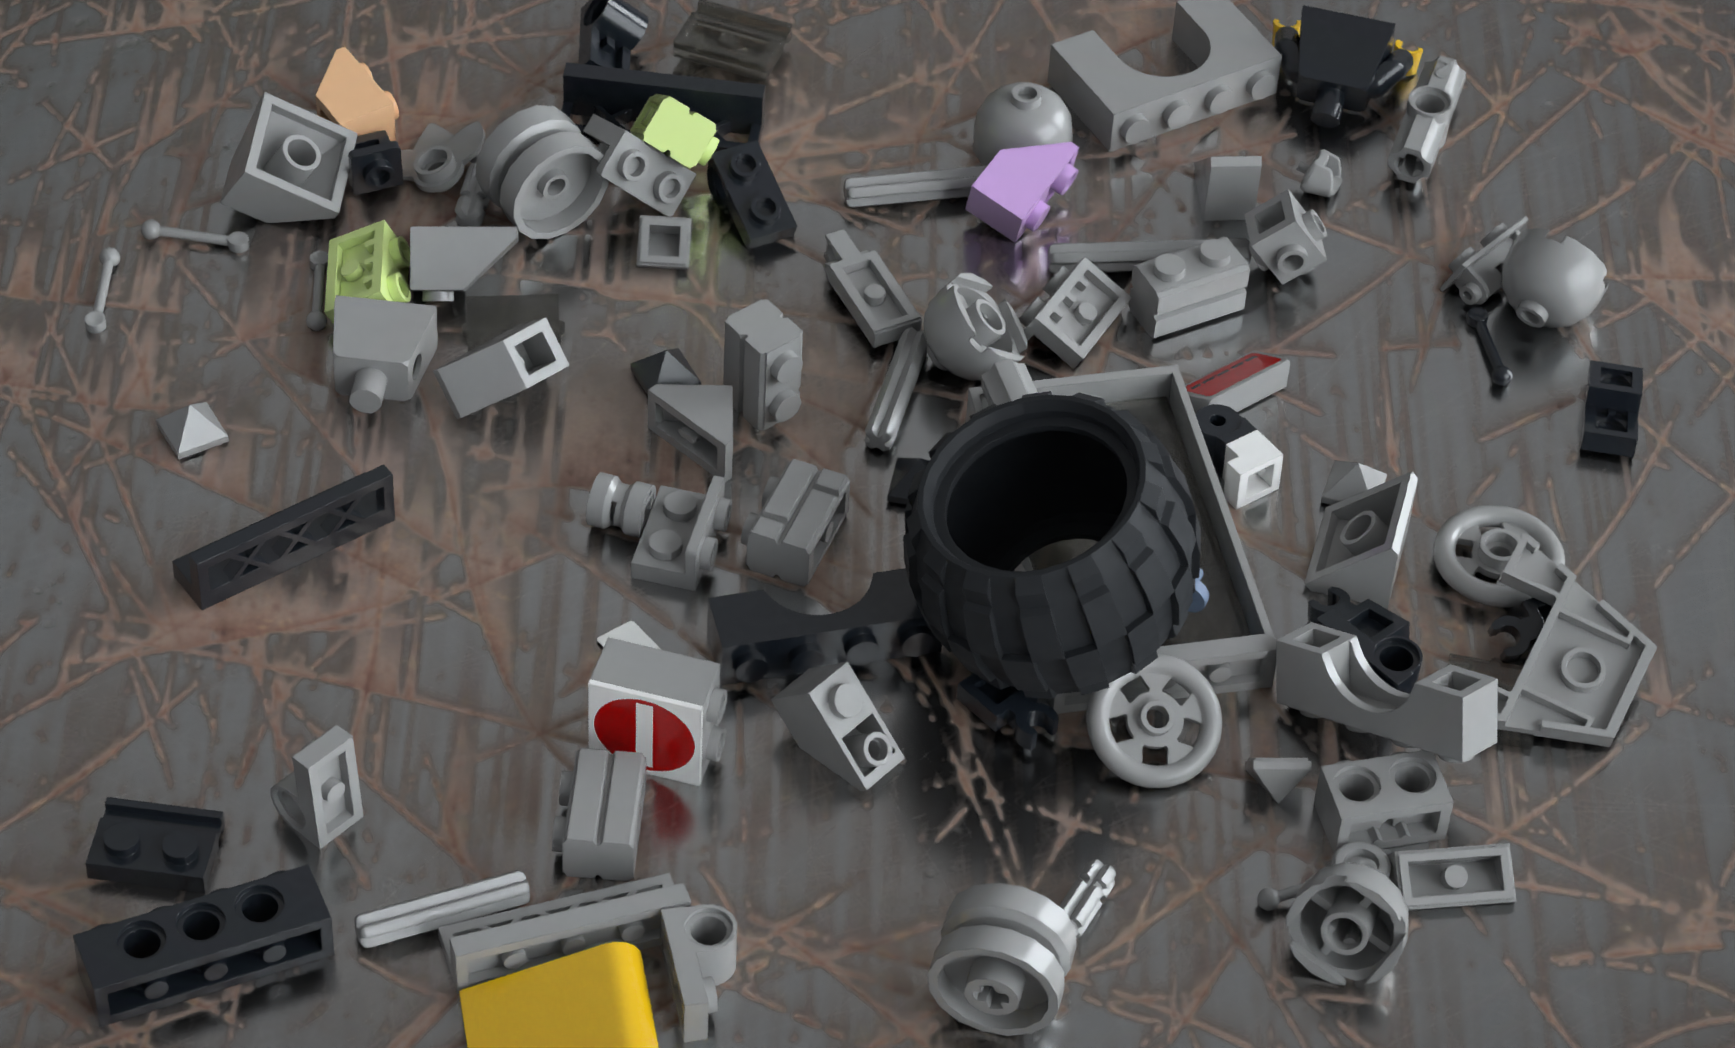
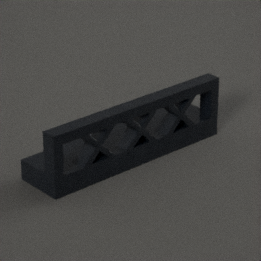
M566 62L563 73V105L561 111L571 120L573 115L592 117L595 114L631 133L630 130H627L622 125L636 121L650 96L655 94L671 96L689 107V111L697 112L716 124L717 131L714 137L719 139V144L715 150L717 152L744 144L726 141L722 136L728 133L748 134V142L758 140L760 145L764 126L766 85ZM576 124L583 136L594 144H600V141L583 132L586 125Z
M383 464L172 561L174 577L198 607L204 610L395 521L393 474Z

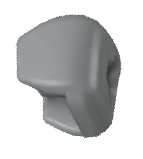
M1324 149L1318 152L1311 165L1300 161L1296 169L1304 173L1300 189L1306 193L1331 197L1337 193L1342 183L1340 158Z

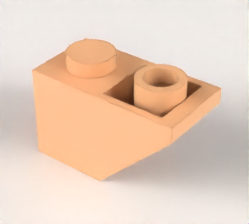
M346 47L337 49L316 93L317 115L358 133L357 136L386 130L390 141H396L395 120L399 117V110L393 95L379 87L374 81L368 66L364 62L359 63Z

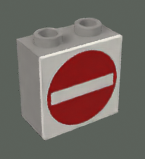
M608 637L588 683L589 749L607 750L609 754H614L615 751L642 753L646 757V774L700 786L709 761H719L726 739V728L718 726L722 720L727 702V690L719 688L720 664Z

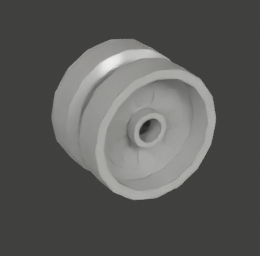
M536 105L517 111L501 122L485 140L476 161L475 177L481 190L496 206L503 209L505 216L521 233L531 239H551L566 234L580 225L600 204L609 184L608 180L596 173V169L604 154L591 140L582 135L579 127L565 113L554 106Z
M1003 883L973 885L958 893L947 910L941 929V941L935 949L928 971L929 991L944 1011L957 1021L982 1032L1006 1036L1032 1034L1048 1026L1059 1010L1065 989L1064 977L1071 968L1077 947L1076 928L1063 909L1048 897L1025 887Z

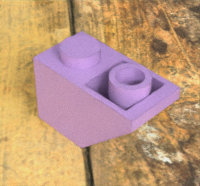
M1072 142L1000 150L971 186L965 210L1016 243L1027 228L1034 232L1041 225L1050 210V206L1046 203L1054 193L1057 192L1061 196L1064 195L1074 182L1079 172L1078 169L1073 167L1079 147Z

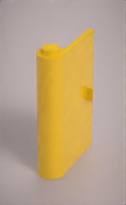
M626 942L601 944L459 990L467 1048H659L642 954L636 946Z

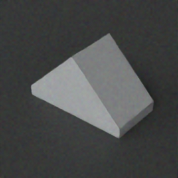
M1262 156L1209 157L1194 162V175L1203 221L1245 220L1244 214L1256 208Z
M656 384L648 389V428L713 476L725 477V483L732 478L733 386Z

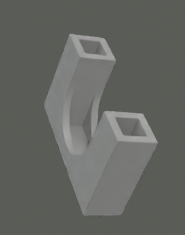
M1230 0L1176 1L1172 40L1198 67L1196 70L1178 76H1154L1139 72L1123 63L1097 33L1091 30L1051 44L1047 82L1109 152L1275 94L1277 92L1282 55Z

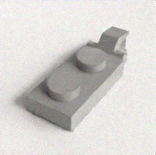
M845 229L826 234L827 245L824 258L827 263H825L824 270L827 274V279L873 348L900 340L902 332L907 328L912 327L916 331H921V316L876 250L859 252Z

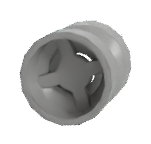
M600 472L596 476L589 494L586 510L587 525L602 529L613 525L620 527L626 535L641 538L656 499L655 485L640 481L629 485L622 483L616 475Z

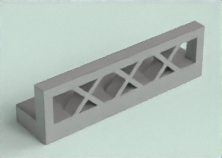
M670 873L441 926L438 927V935L457 994H459V990L601 944L626 942L636 946L639 950L661 945V909L681 906L689 907L691 906V899L685 884L674 885Z

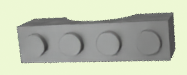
M1311 622L1276 640L1277 703L1298 709L1306 717L1326 718L1344 724L1348 730L1353 732H1369L1391 739L1392 743L1399 747H1416L1438 754L1441 760L1450 763L1467 762L1476 754L1497 743V678L1449 664L1416 682L1411 693H1405L1385 683L1373 671L1361 650L1356 635Z

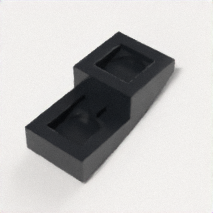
M1590 360L1580 449L1634 458L1638 441V413L1643 393V368Z

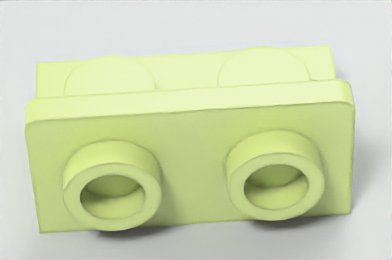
M385 220L329 240L324 313L333 324L336 295L405 303L411 301V291L408 285L410 247L403 237L395 235Z

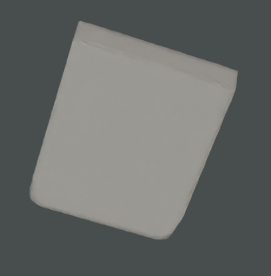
M640 215L637 267L689 270L692 218Z

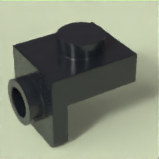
M386 130L357 136L354 150L348 153L349 173L347 180L354 196L403 185L402 157L398 142L390 141Z

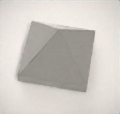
M207 402L190 404L156 419L159 430L178 460L229 442L227 433Z
M1335 460L1322 494L1321 502L1333 505L1385 483L1387 474L1361 463Z
M1249 758V761H1245V770L1279 804L1311 771V761H1308V758Z

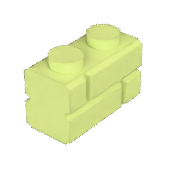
M655 94L650 96L630 129L631 134L689 169L696 166L697 163L705 166L719 144V139L714 137L717 131L715 123L697 112L689 111V107L666 95Z

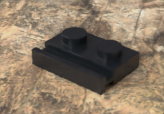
M107 797L105 802L106 810L103 818L100 817L85 863L87 878L199 893L206 892L219 848V837L225 828L224 813L222 811Z

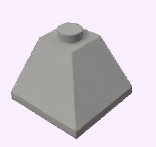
M265 92L261 96L230 162L220 203L265 223L336 218L340 211L349 173L348 153L354 150L358 133Z
M410 226V290L422 291V301L453 302L454 292H465L519 242V230L517 227Z

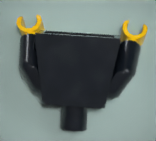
M1305 5L1302 8L1301 20H1296V25L1284 26L1279 23V19L1273 20L1272 45L1282 55L1281 67L1286 79L1297 84V98L1314 103L1310 117L1311 121L1325 128H1335L1340 124L1343 109L1356 112L1365 111L1371 98H1381L1402 78L1416 74L1423 49L1418 47L1416 51L1405 50L1402 48L1403 41L1400 40L1395 41L1393 48L1395 23Z

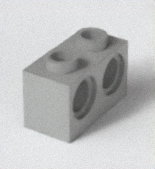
M1425 750L1396 752L1389 756L1356 761L1343 760L1335 764L1321 766L1314 799L1315 808L1333 854L1340 846L1355 841L1371 843L1380 849L1446 839L1454 803L1434 753Z

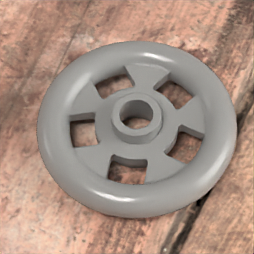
M1500 505L1476 506L1453 515L1441 526L1433 545L1436 567L1443 579L1455 591L1475 602L1504 608L1519 607L1523 601L1533 598L1499 582L1523 532L1539 542V550L1557 566L1560 563L1565 565V555L1559 539L1544 522L1522 510ZM1500 527L1501 529H1491L1481 535L1479 528ZM1456 544L1472 546L1471 558L1456 556ZM1476 572H1480L1498 581L1496 584L1482 581L1474 577Z
M1157 653L1158 658L1137 674L1130 672L1110 682L1109 688L1092 692L1087 706L1086 722L1089 739L1102 763L1121 779L1146 788L1173 787L1197 776L1205 769L1215 755L1222 733L1220 704L1208 680L1186 661L1162 653ZM1140 678L1148 692L1139 695L1130 703L1120 689L1128 682ZM1169 680L1178 683L1190 694L1182 706L1173 697L1162 692V689ZM1149 710L1160 711L1165 718L1164 727L1155 728L1151 726L1147 721V712ZM1124 716L1126 717L1127 730L1132 739L1116 743L1110 729L1109 719ZM1184 719L1199 725V733L1193 747L1177 740L1182 732ZM1142 748H1165L1166 765L1155 766L1142 763Z

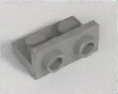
M593 114L583 132L600 141L598 149L604 154V157L598 165L596 173L667 217L673 216L697 174L628 131Z
M1084 257L1071 271L1062 266L1043 287V290L1050 295L1046 301L1037 296L1018 319L1024 325L1023 329L1027 341L1035 335L1074 369L1085 358L1132 297L1090 260Z
M714 475L707 494L660 486L631 561V578L696 591L703 570L712 571L718 550V539L715 538L717 531L726 532L730 522L732 500L724 498L725 477Z

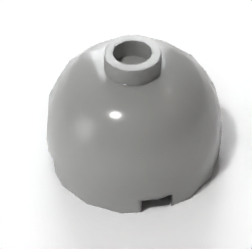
M1016 82L1001 86L987 96L977 111L973 129V152L981 164L989 165L996 154L1002 149L1073 142L1071 114L1061 97L1047 87L1028 82Z
M1526 229L1516 237L1503 263L1501 287L1509 304L1516 311L1518 318L1527 325L1537 328L1542 326L1548 328L1571 327L1590 315L1601 301L1609 285V282H1603L1607 274L1606 267L1590 249L1569 236H1565L1562 243L1546 238L1550 231L1548 229Z
M960 273L947 283L929 302L924 314V335L927 341L928 356L939 369L943 371L948 370L951 374L969 381H980L981 375L990 370L995 362L1010 358L1017 363L1021 361L1024 356L1019 354L1027 349V338L1020 320L1006 299L997 305L986 293L993 286L972 273Z
M1348 862L1324 867L1302 884L1288 911L1286 928L1289 925V933L1292 938L1290 947L1295 958L1311 974L1331 984L1346 985L1344 977L1356 981L1366 979L1365 984L1377 982L1395 968L1408 939L1409 910L1401 891L1384 873L1365 864Z

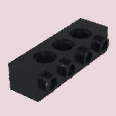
M308 864L287 871H276L267 877L231 888H220L207 895L171 906H160L148 913L111 924H101L91 930L73 935L78 973L99 1027L334 955L332 917Z

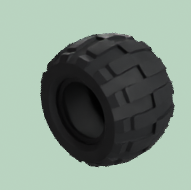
M1051 391L1025 394L1020 399L1000 405L993 404L970 415L969 421L954 432L946 433L928 452L931 460L927 463L925 469L914 475L907 496L905 535H903L904 563L909 584L919 610L933 635L949 653L952 652L967 670L978 675L980 679L1000 690L1013 686L1017 690H1023L1025 697L1054 699L1057 694L1081 692V695H1086L1109 688L1110 682L1130 672L1137 674L1158 658L1157 650L1166 639L1177 637L1189 616L1188 609L1193 602L1195 579L1199 578L1201 528L1185 475L1173 461L1171 454L1151 430L1129 411H1116L1113 407L1106 406L1104 398L1079 392L1072 396L1052 395ZM1070 539L1098 541V543L1083 554L1065 563L1040 570L1014 571L1024 559L1049 544Z

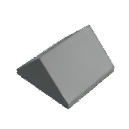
M1412 471L1325 508L1304 583L1310 591L1328 595L1329 588L1337 587L1346 591L1352 601L1362 603L1370 599L1388 609L1408 532L1418 477Z

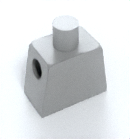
M336 295L333 335L335 391L341 395L350 396L349 401L352 407L363 413L378 411L381 408L383 399L395 401L411 399L437 350L436 306Z

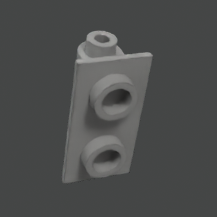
M1525 216L1510 228L1502 222L1480 241L1484 248L1479 252H1476L1472 246L1463 251L1448 265L1453 274L1439 289L1443 292L1455 284L1459 289L1461 299L1466 304L1480 305L1487 301L1489 297L1502 288L1499 271L1502 273L1507 253L1516 237L1521 233L1519 230L1529 219Z

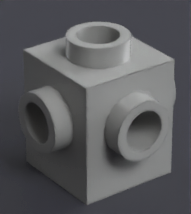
M1289 189L1244 214L1251 243L1249 244V249L1253 259L1262 271L1270 269L1282 285L1299 275L1310 272L1317 265L1327 260L1322 239L1327 237L1323 222L1313 209L1306 212Z

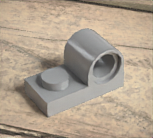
M335 725L316 740L308 742L300 752L292 757L294 771L275 784L270 792L272 802L284 821L319 849L323 848L364 817L353 736L338 725Z
M715 904L661 909V951L683 1042L708 1039V1014L718 1012L715 986L723 984L730 979L736 969L737 921L731 912Z

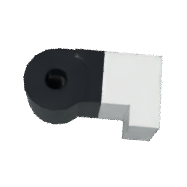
M1211 404L1197 411L1196 417L1215 471L1225 481L1223 492L1225 499L1236 510L1279 489L1283 453L1245 417H1242L1228 406Z

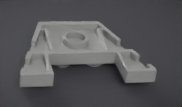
M1523 532L1499 582L1552 606V609L1512 691L1509 692L1498 687L1497 730L1610 747L1658 646L1604 599L1600 602L1597 601L1575 581L1577 576L1563 563L1557 566L1539 550L1540 543L1532 536Z

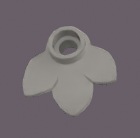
M477 121L467 125L455 136L437 124H428L414 149L401 150L403 180L415 181L420 190L429 193H440L451 189L461 178L464 172V165L475 158L481 151L485 142V132L481 123Z

